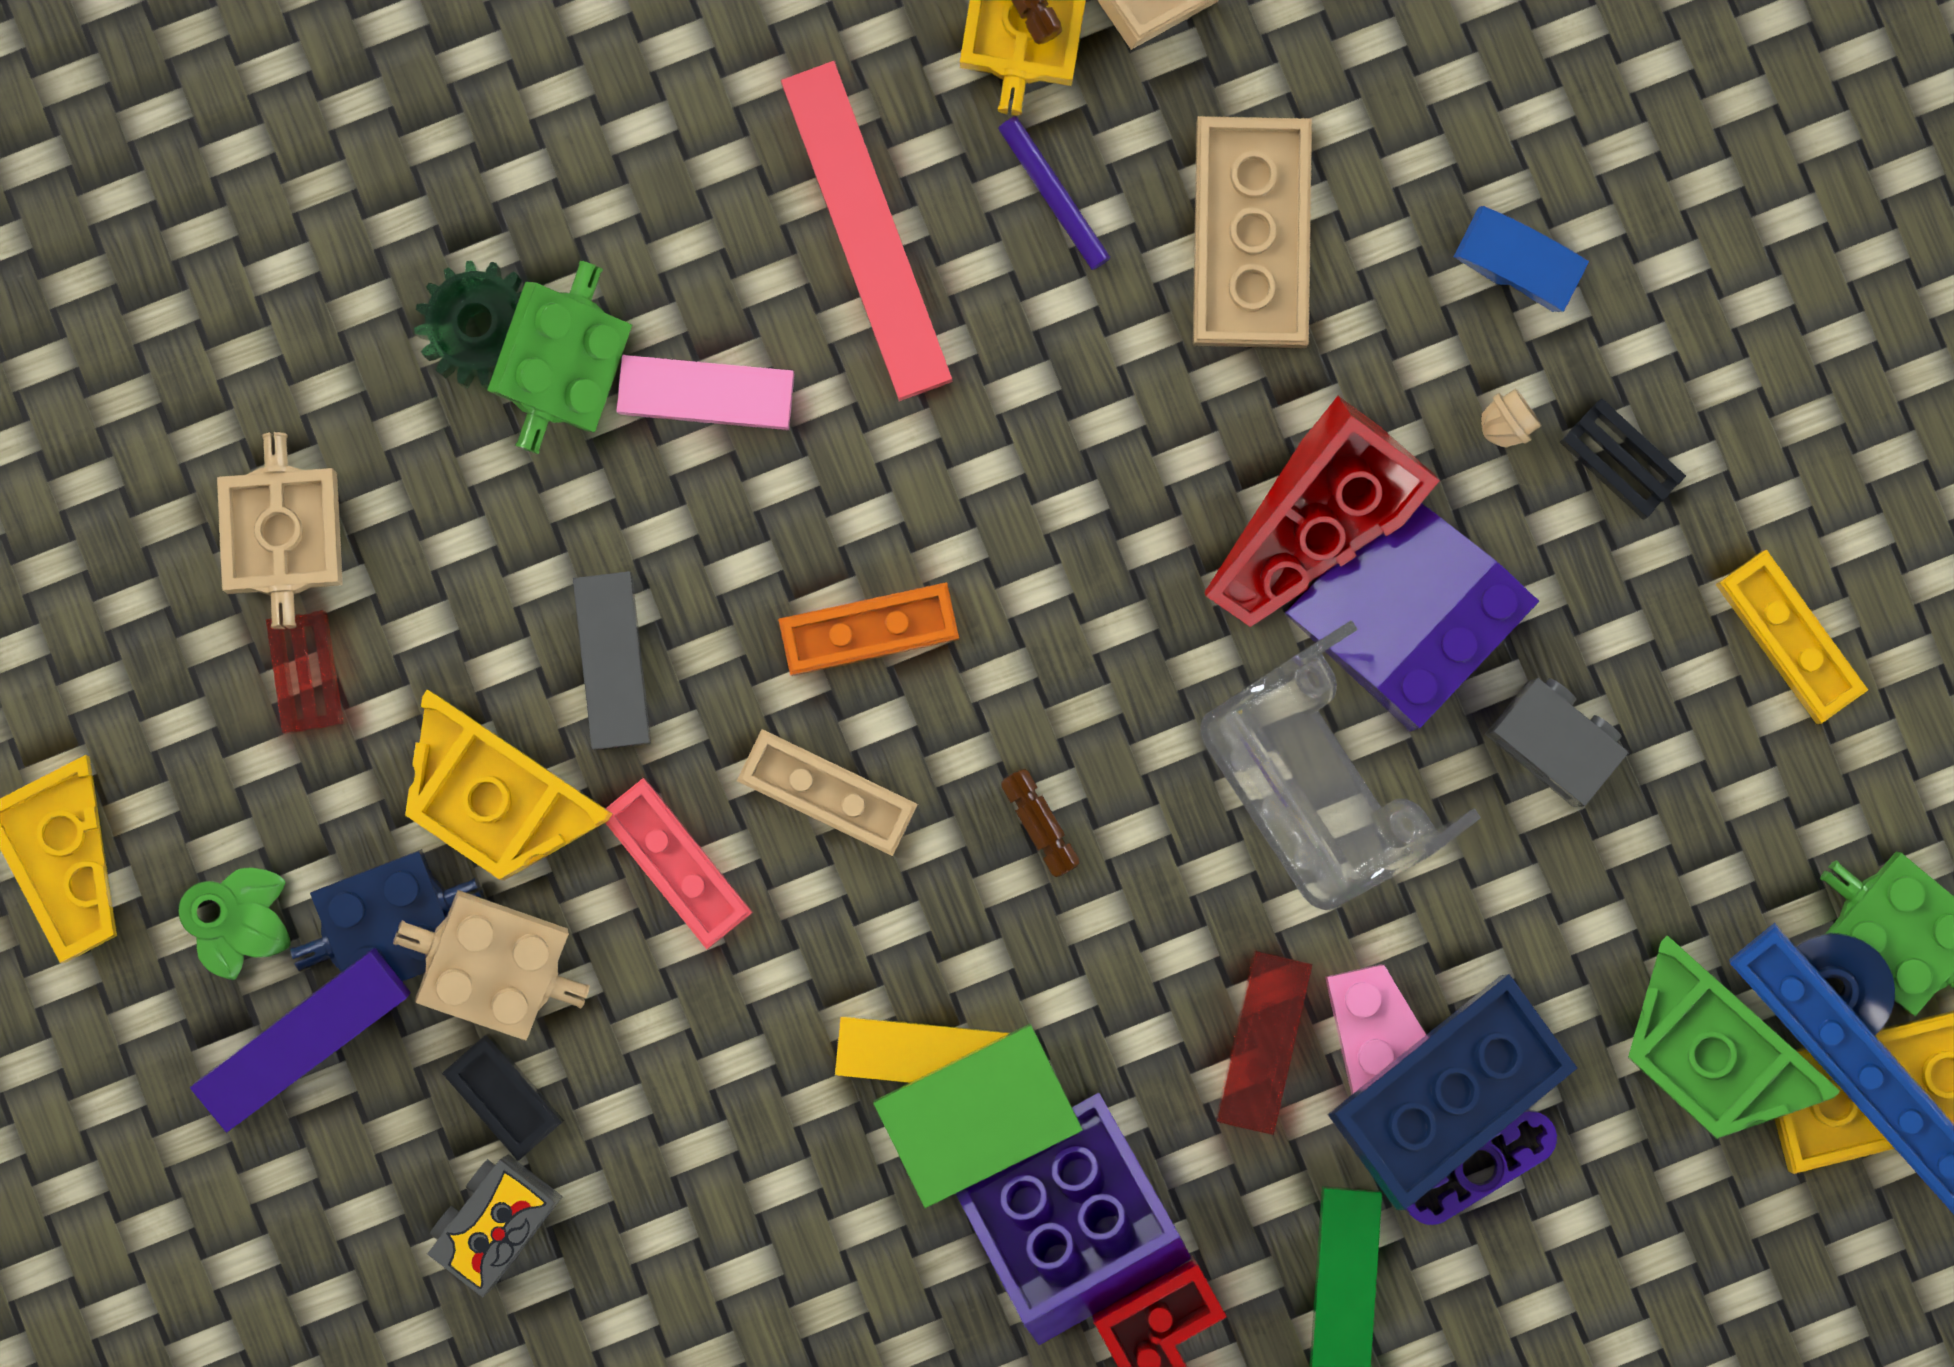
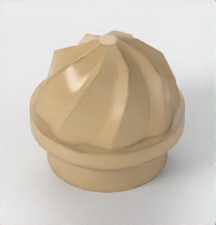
M1515 388L1505 396H1502L1500 393L1493 396L1494 400L1482 413L1481 424L1485 438L1493 444L1505 448L1520 443L1526 444L1532 439L1529 434L1540 428L1541 423L1520 392Z

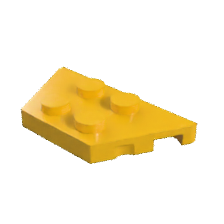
M427 690L422 696L421 708H424L420 742L415 743L412 764L415 770L413 784L409 787L405 816L499 880L505 881L604 824L612 816L613 813L434 692Z

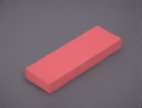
M646 778L641 779L605 808L613 813L610 819L605 822L606 825L706 949L712 947L753 913Z

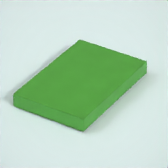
M1031 1023L873 1102L924 1208L1083 1131Z

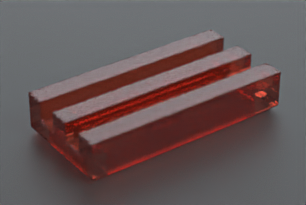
M320 610L304 615L295 614L296 627L292 629L287 627L285 629H272V618L266 619L282 733L290 734L344 725L327 612ZM310 626L314 628L327 714L319 717L317 716L304 627ZM285 630H291L304 719L297 720L284 635Z

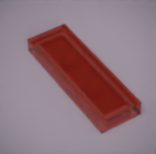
M1254 951L1217 1111V1122L1274 1135L1313 964Z

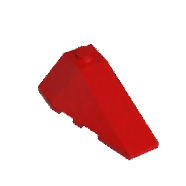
M1337 396L1302 439L1204 593L1213 602L1249 627H1252L1306 591L1311 581L1338 563L1342 567L1357 557L1356 551L1383 533L1387 537L1402 527L1440 480L1382 427Z

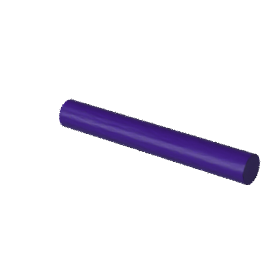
M1014 116L998 127L999 132L1091 270L1102 266L1111 258L1018 117Z

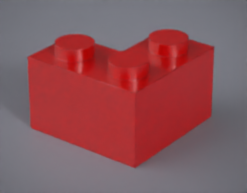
M1193 1256L1186 1263L1092 1315L1093 1322L1118 1367H1188L1177 1345L1227 1317Z

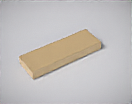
M761 729L737 779L738 782L891 856H894L918 806L917 803Z

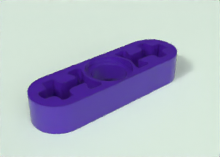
M1530 1109L1526 1110L1495 1137L1499 1135L1501 1143L1507 1146L1520 1137V1130L1517 1126L1522 1122L1533 1128L1540 1125L1542 1132L1536 1136V1142L1539 1147L1532 1151L1522 1145L1508 1152L1516 1160V1163L1507 1167L1505 1156L1490 1140L1479 1149L1487 1151L1494 1160V1172L1487 1181L1483 1183L1468 1181L1463 1173L1462 1163L1451 1173L1455 1181L1466 1190V1194L1458 1198L1456 1190L1450 1188L1437 1197L1440 1207L1436 1211L1432 1212L1426 1206L1416 1208L1415 1203H1413L1406 1209L1407 1213L1418 1222L1426 1225L1443 1223L1546 1160L1556 1147L1557 1133L1553 1123L1539 1112ZM1445 1177L1433 1188H1438L1450 1180Z

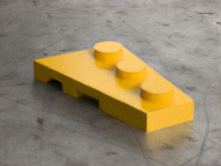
M84 755L0 798V850L59 962L63 964L117 936L90 757Z

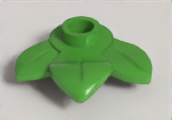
M253 867L239 868L227 876L221 883L214 881L199 882L191 886L183 894L178 909L180 922L188 933L196 937L198 958L208 971L217 976L235 980L241 971L244 955L255 958L270 957L289 948L290 938L283 922L274 911L269 909V906L277 899L286 882L281 876L266 869ZM212 900L220 906V914L215 920L203 921L198 917L197 908L203 901Z

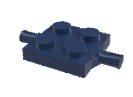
M421 849L310 892V895L321 920L322 937L291 948L292 959L315 952V954L300 959L294 964L298 971H303L305 968L331 959L334 965L342 972L375 947L402 982L421 975L426 971V954L393 944L400 922L405 921V923L435 932L436 928L448 916L457 890L467 893L479 888L481 885L475 877L470 881L444 890L443 886L433 877ZM482 890L471 894L473 896L485 899Z

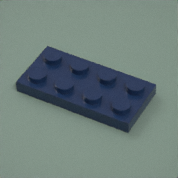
M1505 974L1500 975L1327 1115L1395 1209L1406 1210L1573 1073L1577 1067L1511 975Z

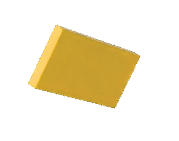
M1954 1011L1882 1028L1875 1036L1954 1123ZM1806 1048L1797 1049L1796 1051L1835 1085L1840 1092L1833 1099L1775 1119L1788 1172L1796 1174L1895 1149Z

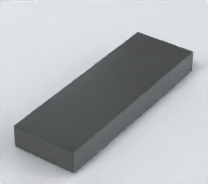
M628 571L573 578L592 750L651 744L633 575Z

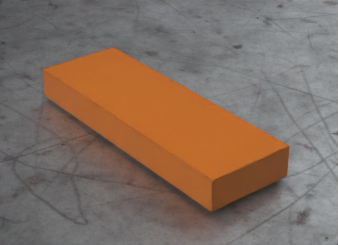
M947 582L778 619L791 676L959 640Z

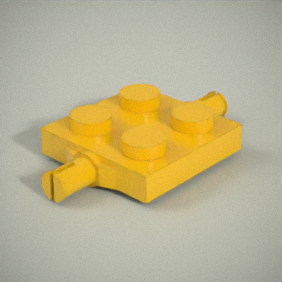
M970 0L960 57V68L992 73L1003 79L997 111L1008 115L1011 93H1014L1011 116L1022 115L1026 83L1043 81L1072 86L1086 0H1047L1049 3L1047 7L1053 8L1061 22L1062 32L1049 42L1040 45L1034 42L1026 28L1025 21L1027 19H1021L1011 0Z

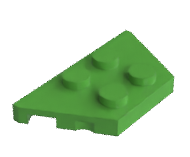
M1668 935L1661 941L1628 1059L1715 1139L1833 1099L1840 1092L1835 1085Z

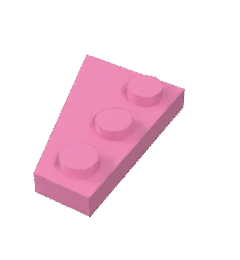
M1382 964L1325 977L1351 1094L1355 1093L1426 1036L1391 975Z

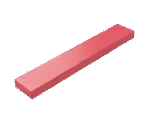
M832 61L782 79L783 90L898 400L902 401L951 383L950 371L835 62Z

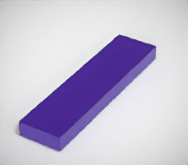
M374 947L202 1076L190 1089L227 1133L404 1001L411 992Z

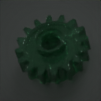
M466 261L465 272L455 274L448 267L444 270L446 281L440 286L428 283L426 288L432 295L428 304L422 303L416 306V310L425 317V324L415 327L414 331L420 339L430 341L421 351L428 361L437 360L442 357L436 369L441 376L446 379L455 370H458L457 382L464 388H468L474 376H478L482 386L487 390L522 291L517 293L522 279L513 271L503 280L501 278V268L494 262H490L486 271L483 272L479 271L473 261ZM482 312L491 314L492 324L484 335L480 337L467 336L466 325L473 315Z

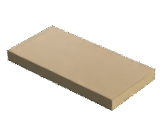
M1198 116L1196 121L1193 346L1308 347L1312 119Z

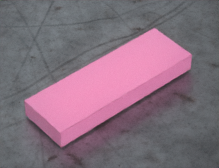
M622 355L616 412L619 415L789 430L794 371Z

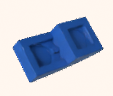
M1485 206L1478 207L1454 255V258L1497 285L1509 284L1552 312L1565 311L1589 263L1588 260L1553 239Z

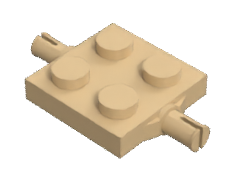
M274 432L273 436L271 433H265L262 435L264 442V468H259L246 475L217 477L222 591L227 594L260 592L270 595L271 628L285 629L287 627L292 629L296 627L294 594L309 588L343 585L337 472L333 468L301 470L288 466L287 434Z
M457 890L448 916L436 928L435 932L401 921L393 941L394 945H400L426 954V971L416 994L417 1004L526 1041L538 1011L548 1001L549 997L575 1005L581 1009L585 1003L584 998H587L590 985L558 976V960L569 935L568 928Z

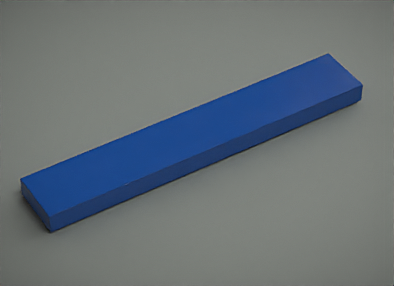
M1773 923L1730 958V964L1954 1214V1123L1782 930Z

